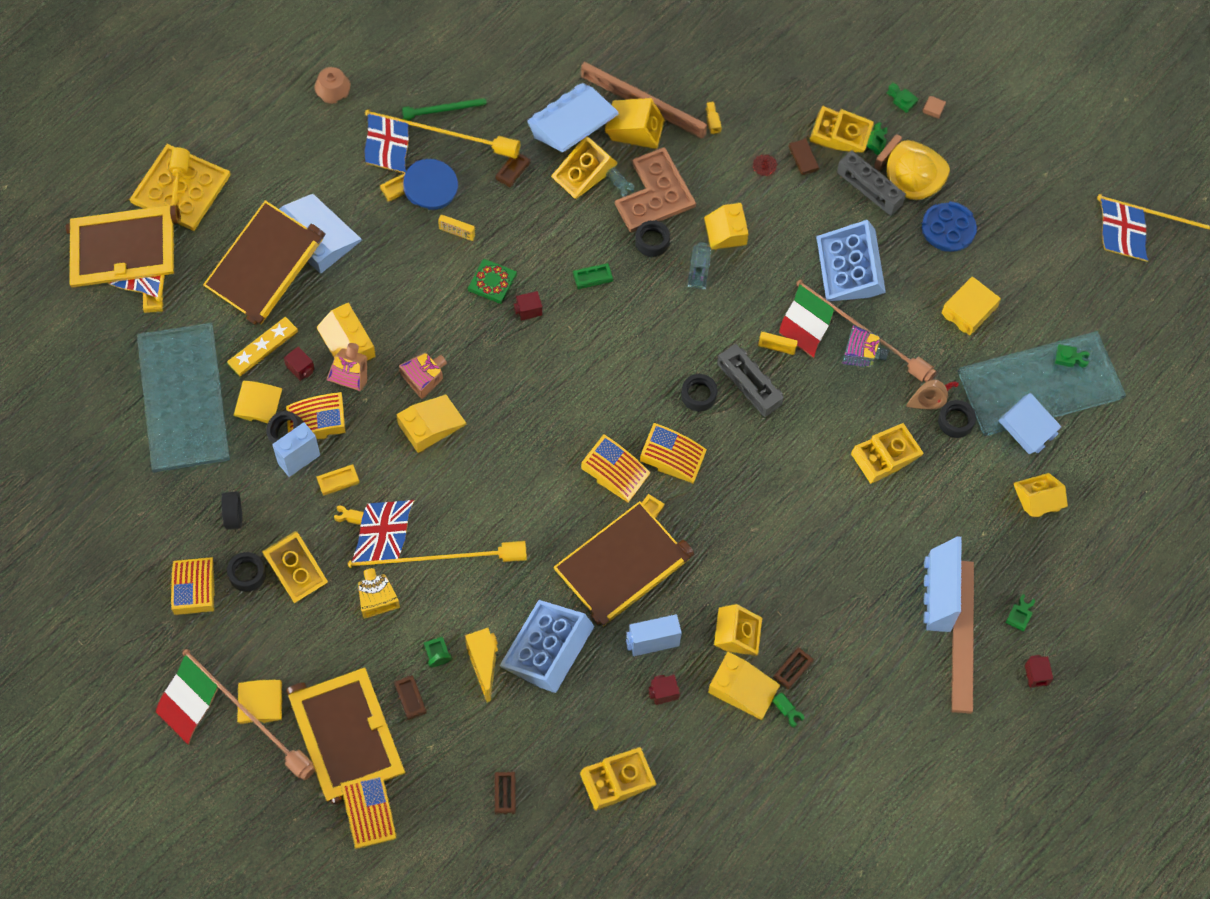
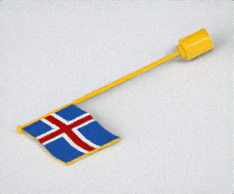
M369 109L365 111V115L368 116L365 160L366 164L406 173L405 160L409 143L408 125L492 145L495 154L517 158L520 151L521 143L519 140L498 136L492 142L370 112Z
M1102 194L1097 196L1098 201H1101L1102 240L1106 251L1148 262L1145 249L1146 223L1144 212L1210 230V226L1106 198Z

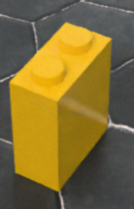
M972 276L944 304L942 314L948 321L956 324L962 332L971 335L998 308L1001 298Z

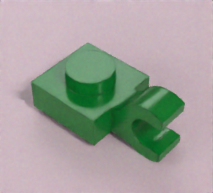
M894 82L888 87L889 90L886 93L894 98L893 104L905 113H908L918 102L919 98L907 89L901 91Z

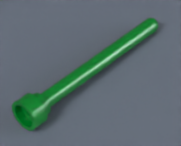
M481 98L417 109L406 106L402 107V114L404 120L410 121L411 118H415L418 115L483 106L487 104V100Z

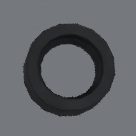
M649 220L643 222L637 228L635 245L643 255L657 257L667 251L670 244V231L666 225L656 220ZM655 231L663 236V242L656 246H650L642 241V236L646 232Z
M693 374L683 383L681 391L682 401L687 408L693 411H706L716 402L717 385L708 375ZM697 384L704 385L709 388L710 397L705 401H696L690 398L688 394L689 388Z
M953 400L946 403L941 409L938 423L944 434L953 438H961L972 431L976 422V414L970 404L961 400ZM954 410L964 413L968 418V424L961 428L950 425L946 420L947 413Z
M287 410L276 413L267 425L266 433L268 439L275 443L279 440V429L285 422L292 420L293 429L304 423L303 420Z
M238 491L225 492L221 498L224 528L226 530L240 529L242 527L240 494Z
M242 552L235 555L229 561L227 575L233 587L240 591L248 592L259 588L263 584L266 577V568L258 555L251 552ZM244 562L256 564L258 575L251 581H239L235 576V570L240 564Z

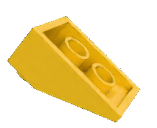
M586 136L551 177L577 199L604 179L618 162L596 142Z
M447 395L414 404L396 414L399 427L418 453L467 425Z
M297 531L262 551L294 603L328 583Z
M485 628L465 635L466 648L486 702H490L496 662L495 652L498 651V643L495 634H490L489 629Z
M727 652L709 686L708 693L763 720L780 685L746 660Z

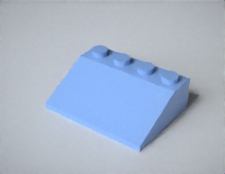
M582 83L569 93L562 95L554 103L547 105V108L541 112L535 113L527 121L535 139L564 152L619 115V113L594 88Z
M314 194L286 204L279 209L308 228L312 223L326 233L320 245L307 261L320 274L362 241L354 231Z
M868 220L816 236L827 301L870 298L886 293L876 232Z
M955 537L931 549L929 555L925 556L924 568H927V575L924 577V586H927V593L924 594V605H927V612H924L923 622L927 623V630L951 632L961 612V537Z
M538 600L501 662L500 667L542 689L556 693L592 632L594 625L584 613Z

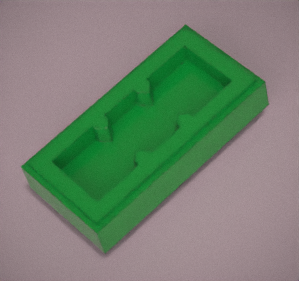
M609 263L573 271L577 290L613 282Z

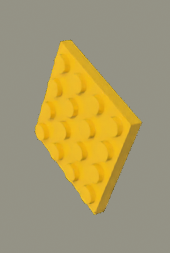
M169 144L165 146L131 196L130 202L143 209L171 205L175 176L169 172L172 149L176 147ZM190 154L187 174L179 177L175 205H178L181 213L179 225L193 231L196 229L231 176L230 171Z

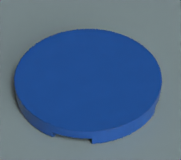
M424 159L417 161L407 169L404 175L403 189L407 198L414 205L417 204L428 208V210H436L450 204L456 195L458 188L456 174L451 167L439 160Z
M956 202L933 205L927 210L922 221L924 237L932 246L942 251L954 252L966 248L972 243L977 232L972 212Z

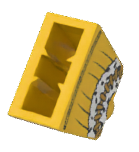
M374 568L365 570L363 572L365 580L358 583L363 618L400 608L399 600L386 575L377 576Z

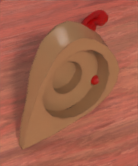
M939 380L927 381L911 397L906 407L919 409L941 408L947 403L948 390L952 387H958L959 384L958 382H950L944 385Z

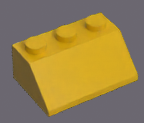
M349 303L331 310L317 326V330L333 358L342 348L347 349L348 343L357 344L359 346L358 353L366 355L367 360L376 356L373 343Z

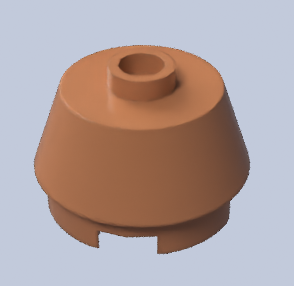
M335 67L322 70L315 83L317 95L327 103H337L343 97L346 98L350 90L349 79L340 69Z

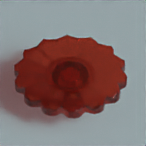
M761 154L753 160V169L761 176H769L777 169L776 159H773V156L768 154Z

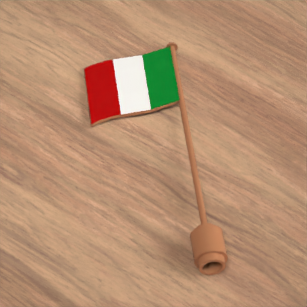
M802 280L797 281L798 290L782 320L779 334L783 337L797 340V347L812 358H815L818 344L829 327L834 310L860 329L867 331V334L875 335L803 284ZM880 338L879 342L909 363L907 367L910 374L922 382L933 379L936 371L932 365L920 357L910 360Z
M185 649L183 651L184 658L178 672L163 693L156 713L189 745L196 727L209 709L219 687L287 755L285 757V765L298 778L307 780L315 772L316 768L313 766V762L300 750L289 752L189 653L190 650Z

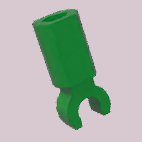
M783 692L772 700L781 713L789 718L791 727H796L797 724L793 720L796 717L800 721H804V715L795 710V706Z

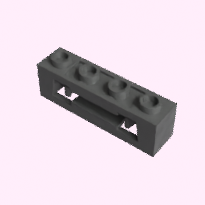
M852 150L839 161L837 173L890 216L903 205L906 193ZM848 171L852 173L851 177L847 174Z
M734 344L718 355L717 365L764 418L782 406L784 397L781 390L771 384L770 378L767 375H763L757 363L747 357V353L743 348H739L737 344Z

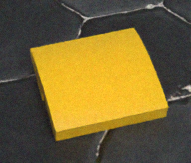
M243 381L233 416L251 422L255 419L268 424L269 420L276 414L282 388L258 382Z
M258 680L238 683V701L262 723L282 720V681ZM238 707L237 722L240 724L253 722Z

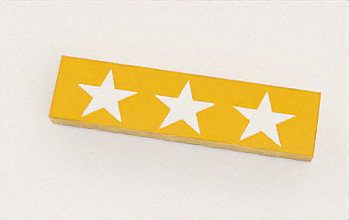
M284 317L228 360L227 363L240 377L295 335L298 329Z

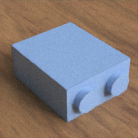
M1031 393L1020 399L998 420L1028 454L1039 453L1045 447L1044 443L1048 439L1050 441L1059 434L1057 431L1061 428L1059 423Z
M302 423L272 444L279 466L289 477L320 456L316 436L305 423Z
M677 614L630 624L629 632H626L628 651L632 650L633 656L679 647L682 633Z

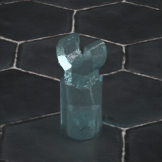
M616 167L607 171L606 176L618 189H621V194L624 197L627 196L625 189H630L634 192V185L627 182V179Z

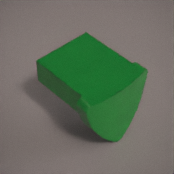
M443 636L424 642L429 658V667H437L452 660Z

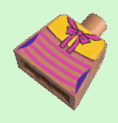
M348 343L347 349L342 348L336 354L327 376V381L361 391L367 384V357L358 353L359 346L357 344Z
M423 353L399 365L400 375L418 396L423 399L442 381L443 375L440 368L445 366L447 362L442 355L432 360L427 353Z

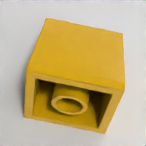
M652 98L613 101L612 106L618 111L619 115L605 124V131L611 140L657 149L664 118Z

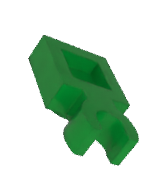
M881 122L874 124L873 131H871L866 145L877 156L884 150L887 142L884 135L887 134L888 128L881 129Z
M1058 344L1055 364L1074 367L1075 363H1077L1080 367H1087L1089 362L1082 360V358L1088 359L1090 353L1086 351L1077 353L1076 347Z
M1025 594L1020 597L1018 601L1019 606L1014 604L1005 622L1023 632L1033 613L1029 609L1035 603V599H1032L1029 604L1025 603Z

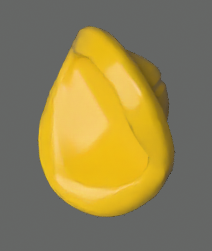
M910 140L899 143L892 150L887 162L888 180L906 193L905 198L911 200H921L935 194L945 184L950 172L948 163L937 152L923 144Z

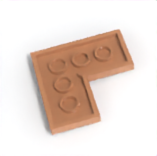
M665 147L632 160V165L646 189L615 200V206L630 233L637 231V228L643 222L649 220L662 221L696 207L695 200Z

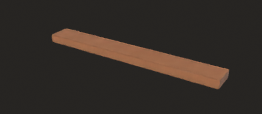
M586 62L581 66V77L626 100L652 98L665 120L700 138H704L706 135V123Z
M961 561V612L952 628V712L972 714L974 562Z

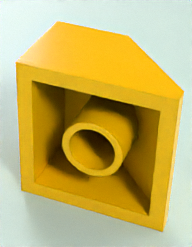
M742 203L723 205L704 217L711 250L747 245L748 229Z
M1050 473L1014 483V488L1022 507L1031 517H1040L1044 513L1057 512L1062 508L1068 507L1065 485Z
M737 604L720 607L718 610L714 645L727 652L758 655L762 617Z

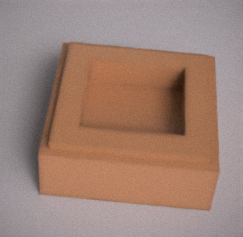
M929 96L922 113L939 119L946 102Z

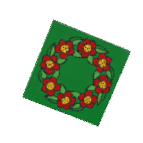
M483 258L468 287V291L502 304L517 276V271Z

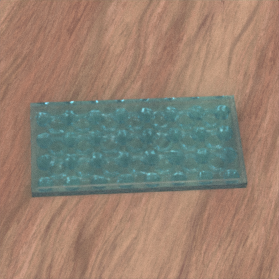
M207 323L137 334L153 473L229 461L230 454L213 324Z
M1098 331L958 369V374L970 403L975 410L984 436L1006 431L998 420L1029 393L1039 401L1053 418L1120 400L1126 396ZM1058 344L1076 347L1077 353L1089 352L1088 359L1082 358V360L1089 362L1088 366L1080 367L1077 363H1075L1074 367L1055 364Z

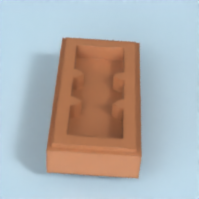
M895 135L878 155L875 169L880 171L888 162L892 150L901 143V136Z

